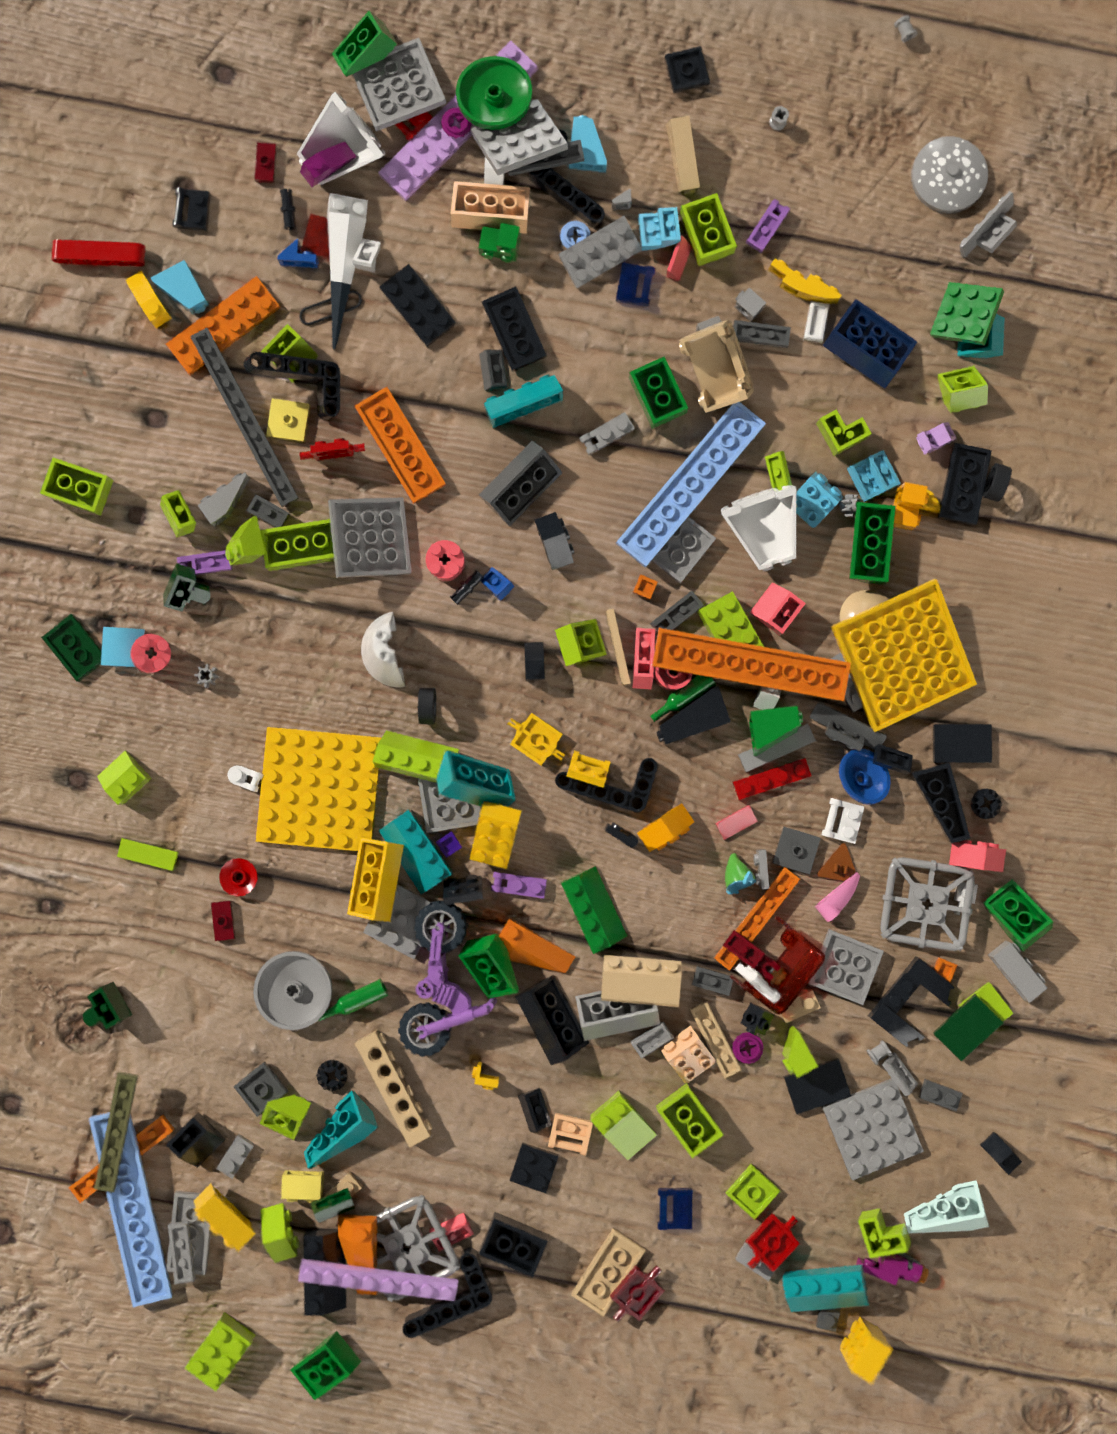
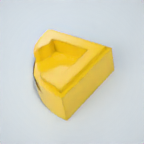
M927 490L929 493L928 502L920 509L939 513L940 503L935 495Z

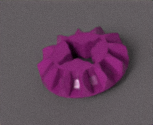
M458 107L446 111L441 121L443 131L448 137L451 136L455 139L458 137L464 138L468 132L470 133L472 123L463 116ZM453 118L458 122L461 121L460 129L457 126H452L454 125Z
M743 1032L736 1036L732 1043L733 1053L742 1063H754L763 1054L761 1039L749 1032ZM745 1040L749 1045H755L750 1048V1055L746 1050H740L745 1047Z

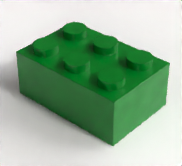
M665 356L629 372V380L652 429L687 414L688 406Z

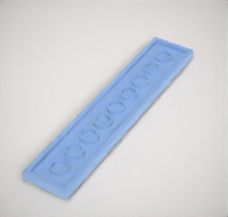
M742 403L732 404L618 539L616 544L646 568L766 423Z
M110 1112L89 1118L99 1163ZM130 1115L116 1188L114 1192L106 1191L132 1305L137 1307L172 1298L173 1293L168 1271H166V1262L132 1116Z

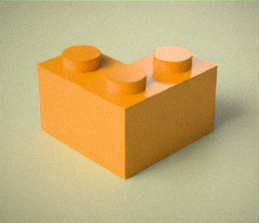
M904 482L896 489L893 506H896L894 527L913 530L916 526H919L921 521L919 509L924 504H927L929 499L928 486Z
M681 803L645 826L637 834L649 852L654 849L660 851L668 845V841L672 844L680 838L679 834L682 836L690 831L689 826L694 823V820Z

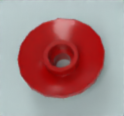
M235 858L226 862L221 868L219 880L223 890L229 895L236 897L245 896L255 888L258 875L256 868L250 861ZM238 873L243 875L242 880L237 879Z

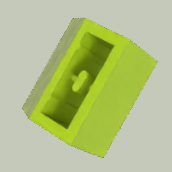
M288 324L261 351L308 359H316L318 357V354ZM271 361L270 363L277 368L276 364ZM289 364L290 369L295 372V367ZM287 378L292 383L296 380Z

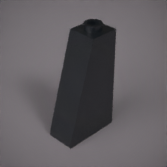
M719 686L712 688L658 727L659 731L656 732L659 742H663L666 745L730 723L731 720Z

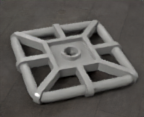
M895 857L892 859L888 871L886 891L882 898L884 899L880 935L883 939L886 938L893 942L917 945L918 948L929 947L947 951H961L964 949L969 918L973 911L971 909L975 884V873L973 870L961 866L936 863V860H931L930 862L905 857L897 859ZM902 865L929 869L927 884L914 882ZM897 869L910 885L908 898L893 896ZM935 870L962 874L961 877L947 887L933 885ZM967 880L963 907L948 905L949 892ZM926 898H929L930 902L933 903V906L929 907V909H925V906L922 905V901L925 902ZM892 901L907 903L905 917L888 928ZM947 910L962 912L958 940L945 924ZM908 921L921 923L919 938L893 934L892 932ZM927 924L941 926L953 943L925 939Z
M426 1196L413 1197L392 1208L388 1207L384 1209V1212L376 1215L377 1223L388 1219L394 1229V1232L387 1235L377 1233V1241L383 1244L387 1254L377 1258V1269H379L378 1265L391 1260L396 1272H405L413 1268L416 1274L425 1275L420 1264L430 1260L448 1267L432 1276L447 1278L459 1270L458 1258L445 1234L447 1231L445 1227L441 1226L431 1204L425 1199ZM417 1205L412 1223L401 1228L395 1215ZM422 1208H424L435 1230L423 1236L418 1226ZM434 1238H439L449 1259L432 1253L427 1242ZM403 1244L411 1246L409 1252L403 1250ZM382 1292L390 1302L408 1296Z

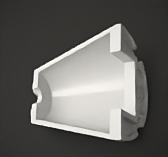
M336 92L331 95L297 152L300 158L299 163L302 165V162L317 152L343 141L347 143L357 157L317 185H323L385 155V151L383 149L380 150L382 145L367 124L353 108L346 105V100Z
M783 486L780 491L772 488L754 493L731 502L732 507L730 508L726 505L721 509L723 517L759 570L768 571L773 569V565L776 563L786 565L796 558L795 486Z
M390 612L378 617L367 628L362 639L361 655L363 663L372 677L387 686L401 688L405 687L403 668H398L394 650L389 649L387 646L388 640L392 638L391 632L397 631L394 612Z

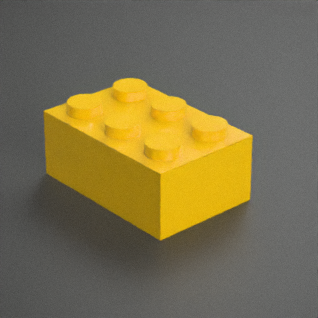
M484 801L469 860L507 869L521 810Z
M212 1184L194 1200V1210L197 1212L195 1215L201 1222L207 1221L210 1225V1230L216 1236L220 1234L228 1248L232 1249L234 1247L239 1251L256 1234L252 1223Z
M860 1316L857 1321L853 1322L848 1337L842 1340L840 1350L851 1372L872 1384L891 1353L892 1348L881 1329Z

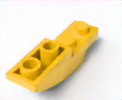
M776 258L770 264L768 271L782 280L779 287L798 298L826 304H837L842 296L837 288L829 287L817 275L810 274L805 279L800 272L793 271L788 267L787 263L782 260L778 261Z

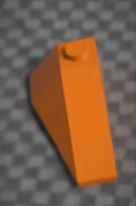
M509 917L499 934L512 962L566 973L576 957Z
M338 1215V1237L347 1264L377 1269V1216ZM356 1289L357 1294L377 1295V1291Z

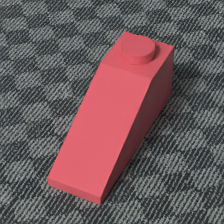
M636 628L632 688L652 689L655 629Z

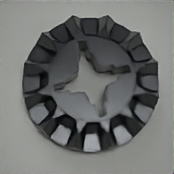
M980 789L973 795L971 808L976 816L982 819H990L1000 813L1002 806L1001 797L996 791ZM984 798H985L987 801H990V800L993 801V802H991V804L989 805V806H990L989 809H988L987 807H981V808H980V806H982V804L985 803V802H984Z
M328 1060L320 1065L316 1077L318 1084L324 1090L332 1092L341 1089L345 1085L348 1073L346 1067L341 1062ZM337 1069L335 1071V1077H337V1079H332L330 1082H327L329 1078L327 1072L331 1073L332 1071Z

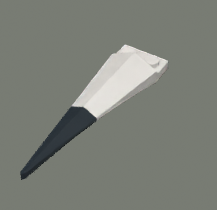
M330 193L327 220L331 279L332 348L335 350L355 270L353 258L362 241L366 224L368 200Z

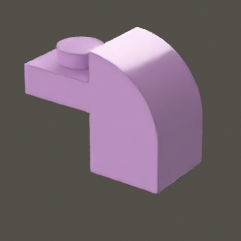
M949 422L942 423L931 430L923 431L916 437L924 455L957 439Z

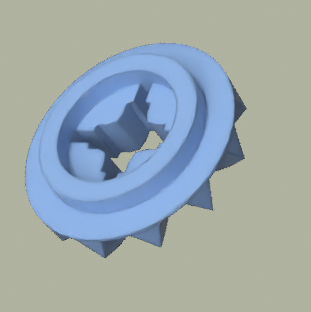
M571 221L563 226L560 233L563 246L568 249L576 244L574 239L570 238V236H573L574 230H576L577 236H581L577 239V243L590 236L589 228L584 223Z

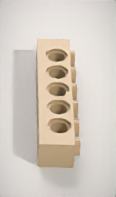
M377 1029L357 1040L355 1045L410 1148L430 1137L433 1128L430 1121L424 1119L422 1115L423 1108L419 1101L416 1102L412 1096L414 1091L411 1085H407L404 1081L405 1074L402 1068H398L395 1064L396 1057L393 1051L388 1050L385 1045L387 1040L384 1034L379 1033ZM372 1049H380L382 1056L375 1057L372 1054ZM381 1067H390L391 1073L384 1074L381 1071ZM397 1083L400 1086V1090L393 1091L390 1088V1084ZM405 1100L409 1103V1107L406 1109L401 1108L399 1102ZM414 1117L418 1120V1124L412 1126L409 1124L408 1119Z

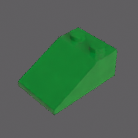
M368 11L334 50L332 55L343 74L348 77L384 59L393 51L397 43L385 23Z
M1013 879L983 902V905L1007 936L1022 952L1053 927V920Z
M498 934L468 940L458 956L486 997L490 999L518 993L519 988L508 950Z
M336 1331L294 1365L290 1371L315 1401L349 1377L362 1361L339 1332Z

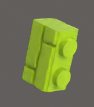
M180 490L161 496L160 507L176 537L179 538L194 532L196 521L191 516V511Z

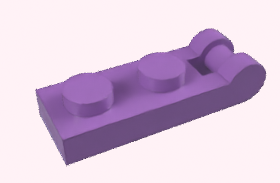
M774 199L747 239L746 244L762 253L789 213L790 208L782 206L778 200ZM773 211H777L778 213H780V215H775Z
M226 550L177 557V564L187 566V563L191 562L192 568L195 569V575L232 570V566H230L229 560H227L225 555Z
M493 872V878L495 879L494 885L491 886V891L544 899L547 879ZM502 879L508 880L507 887L501 886Z

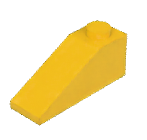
M142 270L125 280L155 328L172 319Z

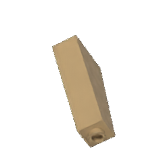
M690 116L670 119L666 123L678 190L679 192H684V195L696 193L695 189L700 188Z

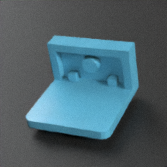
M817 472L796 492V514L812 528H815L843 498L841 491L835 486L832 487L827 482V478Z

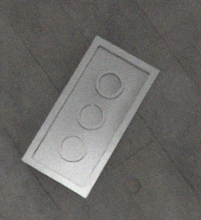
M622 216L559 253L558 256L577 289L642 251V248L625 216Z
M176 1191L174 1193L171 1223L189 1221L195 1274L205 1275L207 1273L211 1230L207 1221L203 1223L195 1215L197 1212L194 1210V1200L201 1193ZM169 1240V1250H168V1259H167V1269H166V1271L173 1272L172 1257H171V1248H170V1240Z

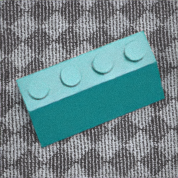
M545 375L535 383L527 382L520 389H509L500 397L492 396L486 399L487 402H484V408L492 428L563 401V389L556 376Z
M447 750L445 752L437 776L439 795L482 807L484 801L509 807L516 801L509 769Z
M411 809L379 830L386 842L404 845L401 865L420 894H423L453 874Z
M863 1265L785 1271L782 1277L785 1298L791 1312L869 1306Z

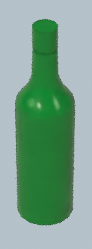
M696 676L686 686L669 695L666 704L650 716L651 719L655 722L669 712L682 710L715 687L716 683L712 677Z
M380 978L340 997L333 1007L326 1010L319 1021L336 1014L349 1015L387 997L388 991L384 982Z

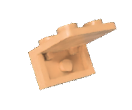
M691 1025L675 1036L673 1040L660 1047L663 1055L684 1083H689L716 1062Z

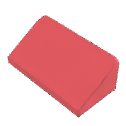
M680 236L681 242L676 244L666 273V277L679 281L692 248L683 236Z
M747 805L716 822L715 825L725 840L758 821L750 805Z
M464 1213L441 1223V1226L445 1227L447 1231L445 1234L451 1245L474 1235ZM434 1228L429 1230L430 1233L435 1231ZM439 1238L432 1239L439 1251L444 1249Z

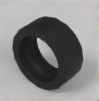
M999 463L993 465L985 482L984 498L996 502L1002 499L1011 479V467Z
M420 688L418 693L419 724L434 725L437 707L436 689Z

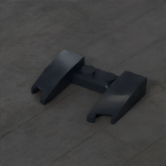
M915 956L868 1014L874 1022L906 1047L908 1046L907 1042L918 1038L920 1041L924 1039L923 1035L897 1015L898 1011L921 984L948 1007L951 1005V1001L948 1000L950 989H954L952 984L917 956Z

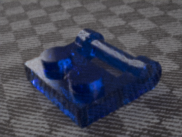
M622 262L616 302L648 307L650 304L649 293L652 277L655 275L656 268ZM639 274H645L642 295L640 298L635 297Z
M658 1188V1196L660 1198L657 1229H692V1188ZM667 1196H673L672 1221H667Z

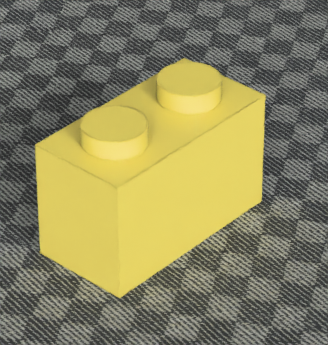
M285 1170L282 1175L281 1199H287L288 1202L304 1199L309 1203L321 1199L323 1196L324 1171Z

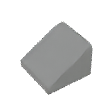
M631 189L626 190L612 200V210L631 208Z

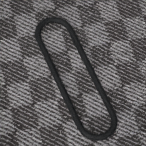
M349 291V294L354 293L358 295L359 303L356 306L345 309V312L354 310L362 304V296L359 292ZM331 298L303 308L299 314L300 321L305 325H313L332 318L331 314L312 322H305L302 319V314L305 310L331 301Z

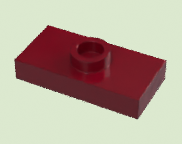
M257 142L255 182L274 183L276 143Z
M231 900L212 902L211 910L215 941L235 939Z

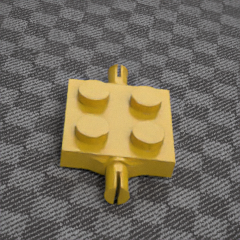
M533 713L521 724L513 718L510 719L511 722H508L507 725L517 730L514 739L510 743L511 746L541 766L546 758L551 755L560 761L563 759L562 757L565 754L556 749L557 743L563 735Z

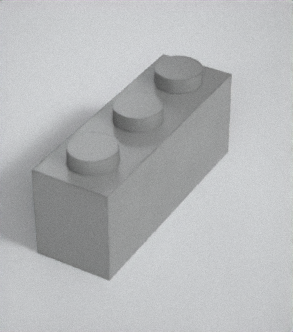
M1004 941L989 953L988 956L1021 998L1030 1003L1047 989L1044 985L1045 980L1039 973H1035L1032 970V963L1026 957L1023 958L1020 955L1021 950L1014 942L1011 944L1008 941Z

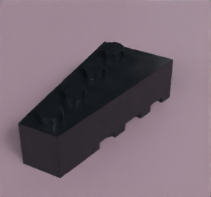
M950 763L911 772L912 778L948 842L954 843L970 839Z

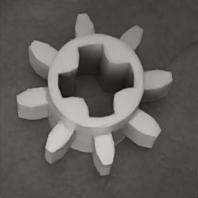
M846 494L845 499L840 501V511L845 513V517H855L856 503L863 502V500L858 498V494Z
M206 664L205 668L198 667L200 671L198 674H194V676L199 678L197 684L200 685L204 682L205 688H208L209 684L216 686L215 680L220 678L215 673L217 668L210 669V664ZM205 672L210 673L208 675L210 677L209 680L204 679L206 677Z

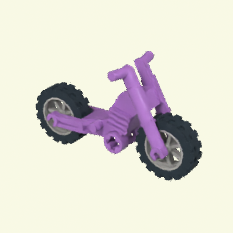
M444 900L434 901L426 905L419 911L415 919L414 931H416V939H419L422 947L430 951L428 976L417 984L416 992L419 997L424 999L432 997V1001L448 1007L452 1014L448 1013L446 1015V1011L444 1009L441 1010L436 1004L432 1005L429 1002L419 1003L403 1014L399 1022L400 1027L398 1028V1034L400 1033L401 1036L399 1038L401 1043H404L405 1049H409L412 1054H418L421 1057L432 1056L438 1053L449 1041L452 1027L488 1014L497 1003L496 998H490L486 1004L472 1007L471 998L468 993L459 985L448 981L447 972L449 968L446 965V953L454 950L463 942L467 934L468 924L466 923L465 914L463 915L461 912L462 909L455 906V904L444 905ZM441 913L440 922L433 914ZM445 914H447L452 919L449 921L447 919H444ZM431 918L436 925L428 926L429 919ZM452 922L454 923V930L450 929V923ZM428 929H432V936L430 935ZM448 932L452 933L451 938L447 940ZM425 1015L424 1023H422L417 1017ZM413 1021L419 1025L418 1028H412ZM412 1032H418V1033H419V1036H418L417 1039L414 1037V1035H413ZM430 1034L437 1037L433 1042L430 1041ZM426 1038L427 1043H422L419 1040Z

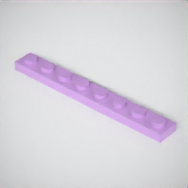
M304 1259L301 1262L298 1279L300 1282L455 1301L458 1279Z

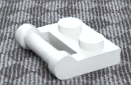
M831 798L829 803L831 807L822 836L855 844L864 806ZM838 806L843 807L837 833H834L832 830Z
M740 963L737 965L735 970L768 1000L775 1003L780 999V993L771 989L758 972L754 971L750 966L745 968Z

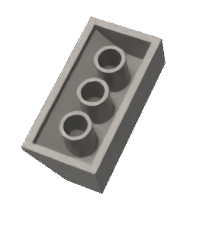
M601 991L575 996L585 1041L660 1025L657 1005L601 1001Z

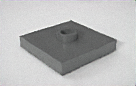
M783 826L772 863L810 875L821 838Z
M265 1061L233 1086L257 1117L264 1112L268 1101L282 1098L289 1092Z

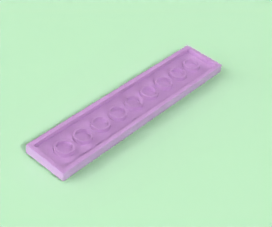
M512 41L496 55L517 62L525 69L529 77L538 70V66ZM456 96L378 172L379 176L405 201L472 136L468 132L464 138L458 137L455 139L451 136L448 137L443 131L442 117L449 109L458 107ZM453 118L454 125L452 126H457L460 129L461 121L458 122Z

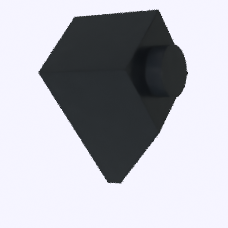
M543 642L524 643L526 681L545 680Z

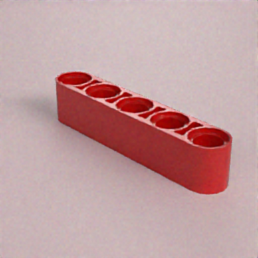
M53 240L51 260L59 264L145 266L146 246L135 242Z

